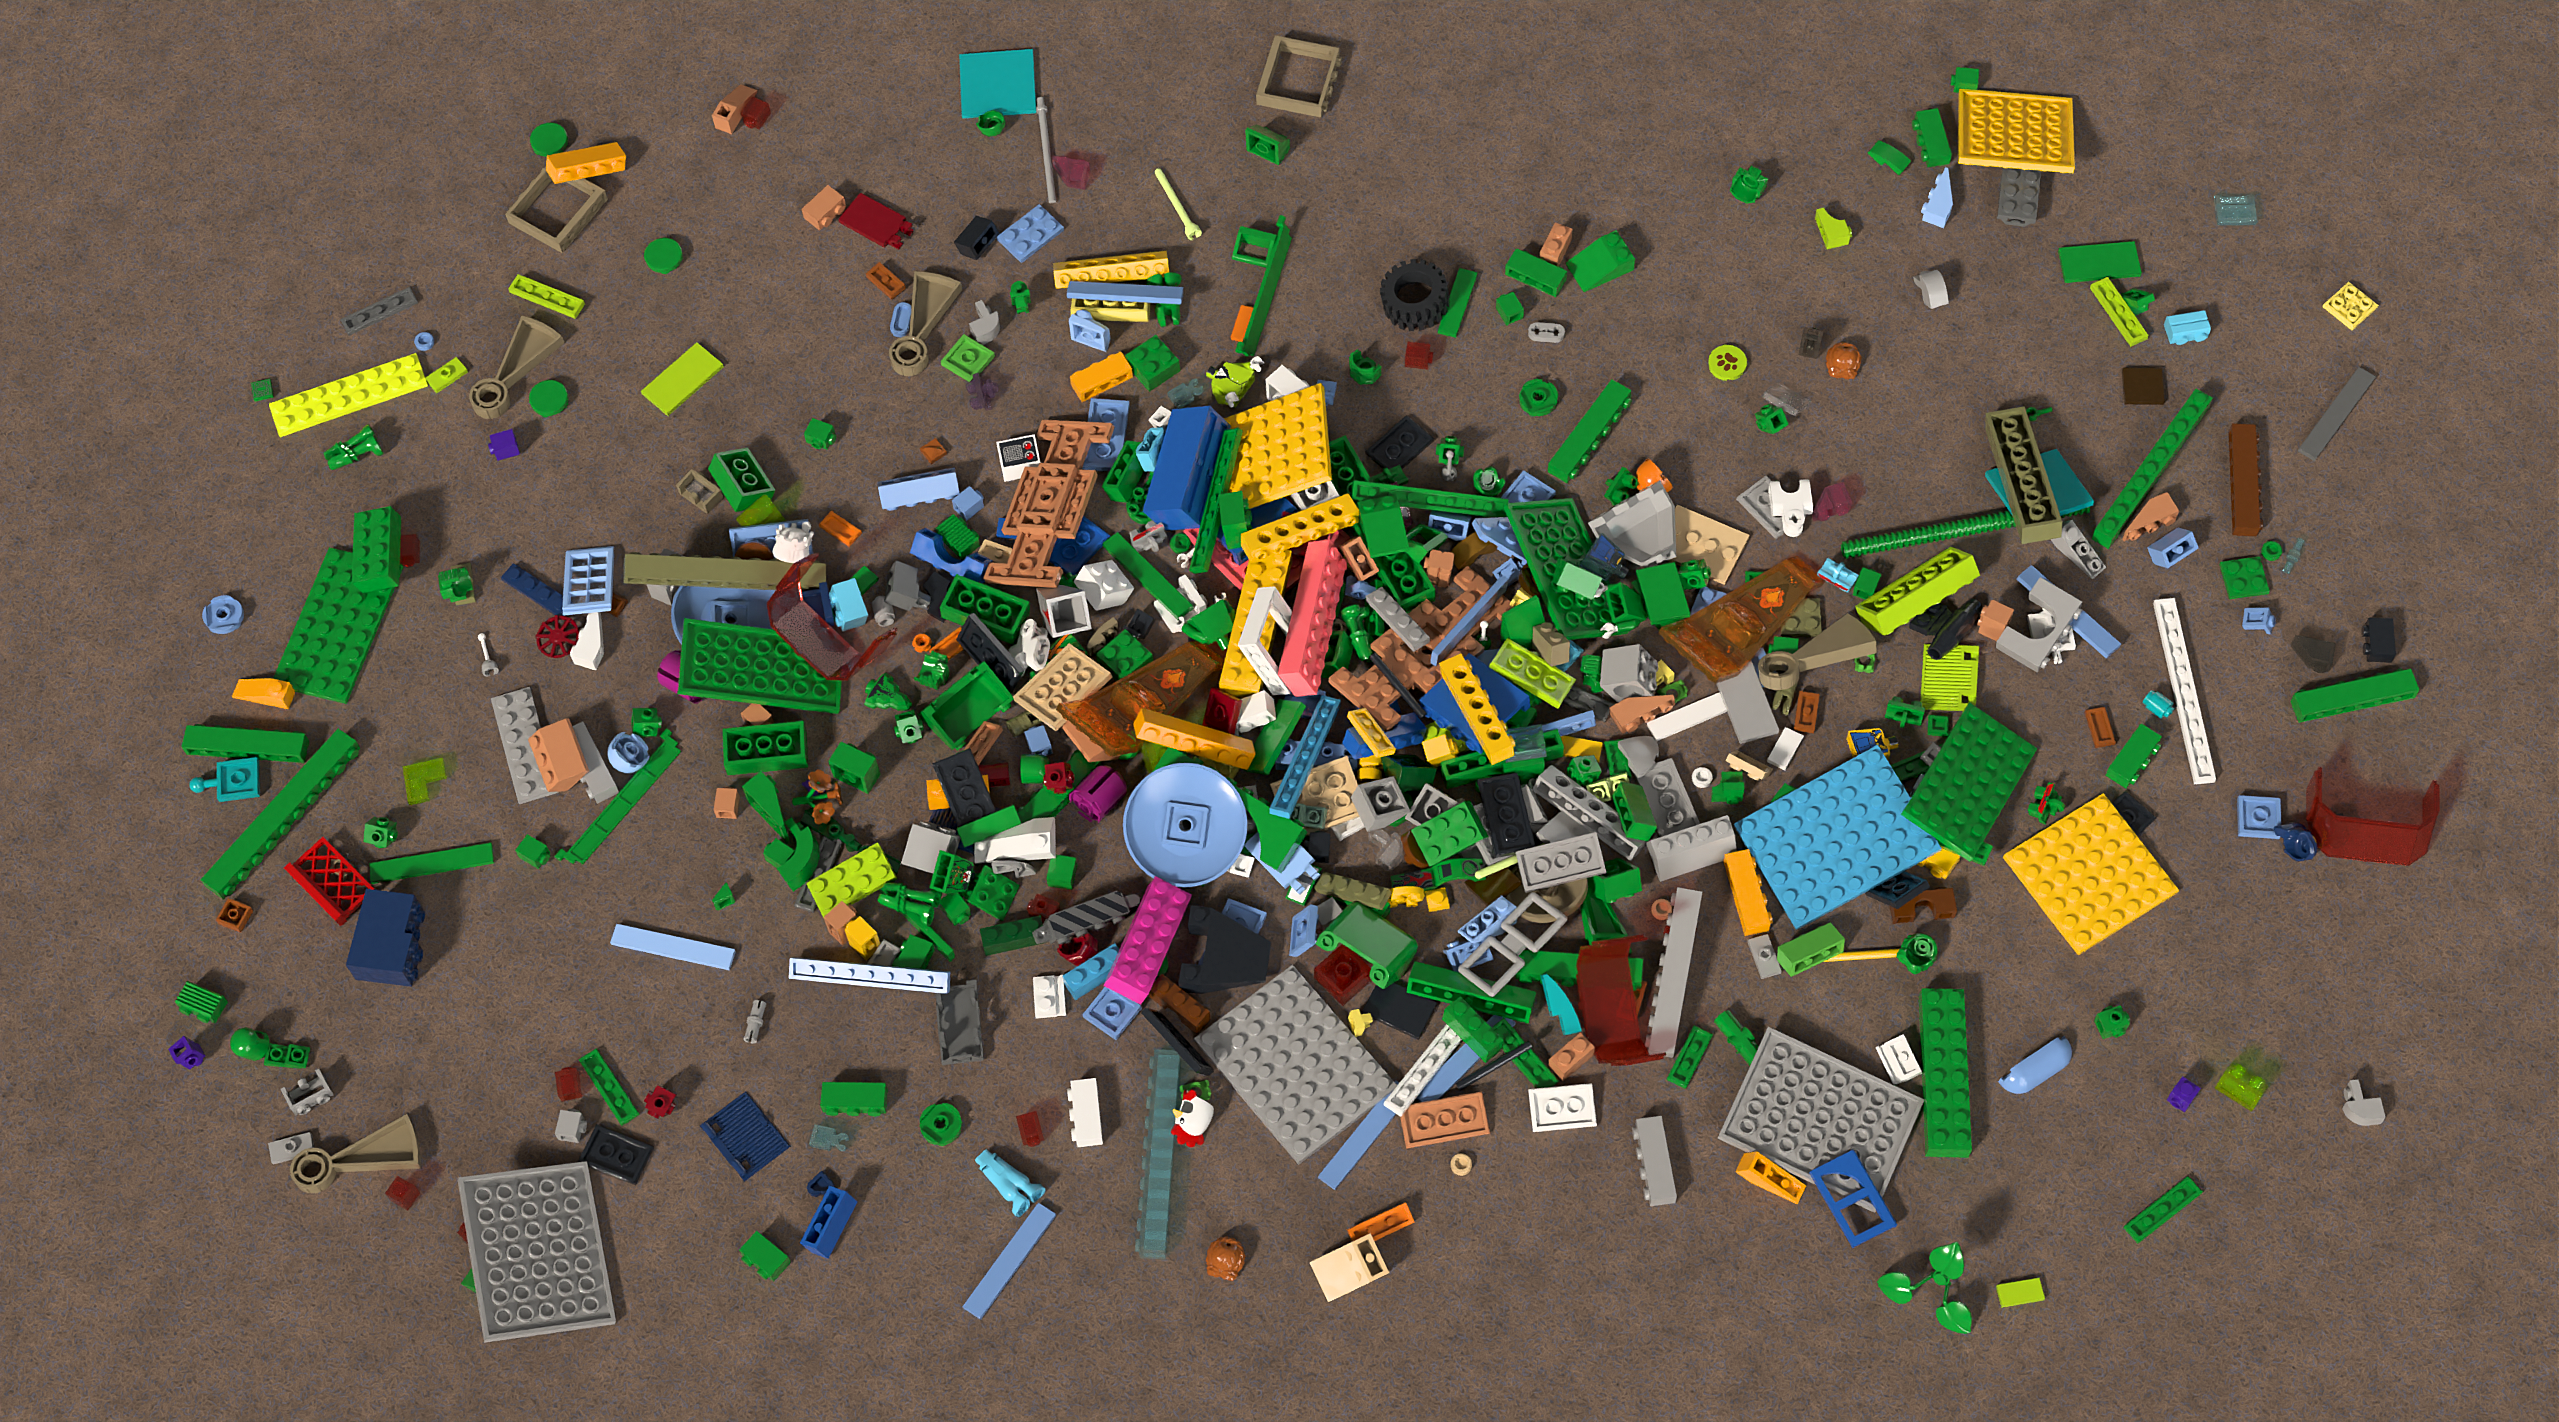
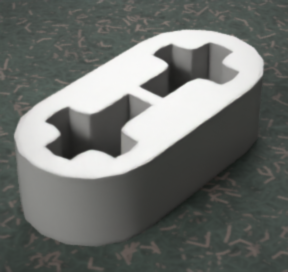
M1537 322L1529 326L1528 336L1533 341L1556 343L1564 339L1565 329L1560 324ZM1535 329H1539V335L1535 334ZM1554 330L1558 331V336H1554Z

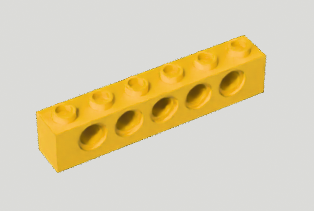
M1167 251L1053 263L1056 289L1068 288L1069 281L1113 283L1147 279L1155 274H1161L1164 277V274L1169 272Z
M1345 494L1241 533V547L1251 563L1261 561L1266 557L1282 553L1292 547H1298L1321 536L1353 526L1359 521V509L1350 495Z
M1462 654L1440 662L1441 675L1490 763L1494 765L1514 756L1513 747L1516 746L1514 739L1505 732L1507 731L1503 720L1499 721L1496 707L1488 702L1490 701L1485 689L1482 690L1480 688L1481 682L1477 674L1473 675L1471 672L1473 669L1469 660H1465Z

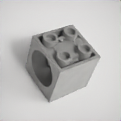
M1640 644L1603 650L1600 687L1616 702L1632 697L1655 696V690L1657 689L1656 672L1659 668L1658 662Z
M920 821L919 824H912L901 864L934 873L939 851L942 850L956 855L961 838L955 834L956 830L946 827H939L937 829V824Z

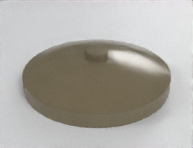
M1517 864L1511 872L1520 879L1522 885L1507 895L1506 898L1518 907L1530 893L1535 892L1564 915L1569 916L1585 900L1588 892V879L1585 878L1525 893L1519 865ZM1535 902L1520 915L1525 920L1537 923H1548L1557 920Z

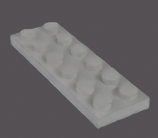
M530 687L491 698L518 803L523 804L559 793L547 791L528 741L541 728Z

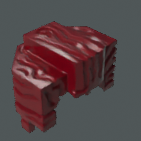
M1086 934L1080 938L1072 939L1070 944L1064 943L1059 945L1057 952L1075 966H1079L1098 954V942L1096 938Z

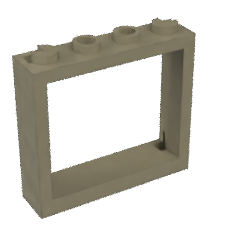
M1275 35L1256 94L1257 105L1322 117L1323 111L1327 112L1329 102L1327 98L1332 96V82L1337 80L1338 71H1336V68L1340 67L1342 63L1339 48ZM1281 51L1331 61L1319 104L1268 94Z
M545 167L542 168L541 173L536 179L531 181L529 187L519 195L518 200L513 206L509 207L505 215L509 224L563 253L608 198L604 189L584 178L567 181L568 184L590 195V198L557 237L554 238L520 219L552 181Z

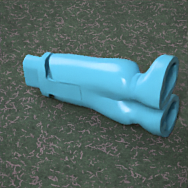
M986 1149L975 1159V1162L980 1165L979 1169L998 1189L1004 1199L1013 1201L1012 1213L1016 1217H1021L1029 1209V1200L1035 1203L1044 1195L1045 1188L1041 1184H1031L1026 1175L1013 1168L997 1156L996 1153L992 1154ZM1022 1190L1026 1194L1028 1199L1018 1191Z

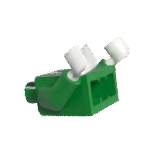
M1622 582L1607 584V586L1600 583L1594 597H1600L1602 592H1605L1612 623L1615 624L1613 626L1611 623H1606L1600 631H1608L1602 636L1603 638L1608 639L1614 632L1631 631L1647 619L1648 613L1644 610L1639 594Z
M1223 592L1221 593L1222 599H1218L1215 595V604L1187 620V623H1185L1183 617H1179L1181 624L1178 625L1173 622L1176 631H1182L1190 638L1202 644L1209 645L1217 641L1223 651L1229 645L1230 640L1226 634L1232 631L1235 609L1226 600V594Z

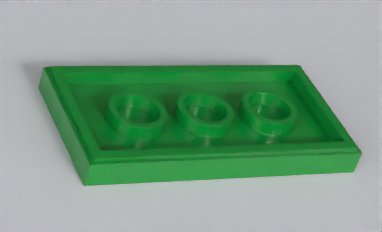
M2135 241L2062 247L2058 249L2064 283L2096 281L2106 277L2109 279L2141 277L2142 274Z
M1278 700L1275 706L1276 720L1264 725L1253 745L1256 755L1248 770H1242L1264 775L1270 773L1304 712L1305 704L1297 701Z

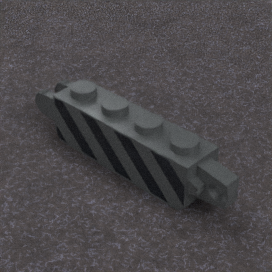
M1114 891L1054 913L1044 921L1042 927L1032 932L1036 944L1045 942L1053 944L1058 942V945L1070 941L1072 936L1076 935L1077 938L1088 934V930L1095 929V931H1099L1107 927V923H1120L1125 920V916L1130 910L1140 903V897L1137 894L1123 897L1121 892Z

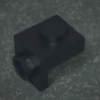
M1137 609L1128 626L1124 625L1123 629H1126L1135 639H1145L1156 618Z

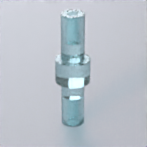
M2297 538L2293 549H2290L2286 556L2287 561L2282 570L2286 574H2290L2294 563L2298 562L2300 558V551L2305 542L2302 538Z

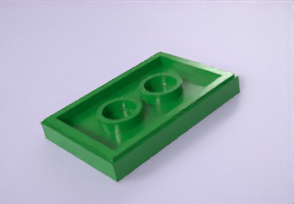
M1675 562L1636 570L1637 580L1651 625L1690 617L1689 607Z

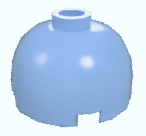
M621 732L615 736L608 747V759L611 765L618 771L634 773L640 770L649 760L650 755L648 756L647 753L649 748L644 740L636 734L628 735L625 734L626 732Z

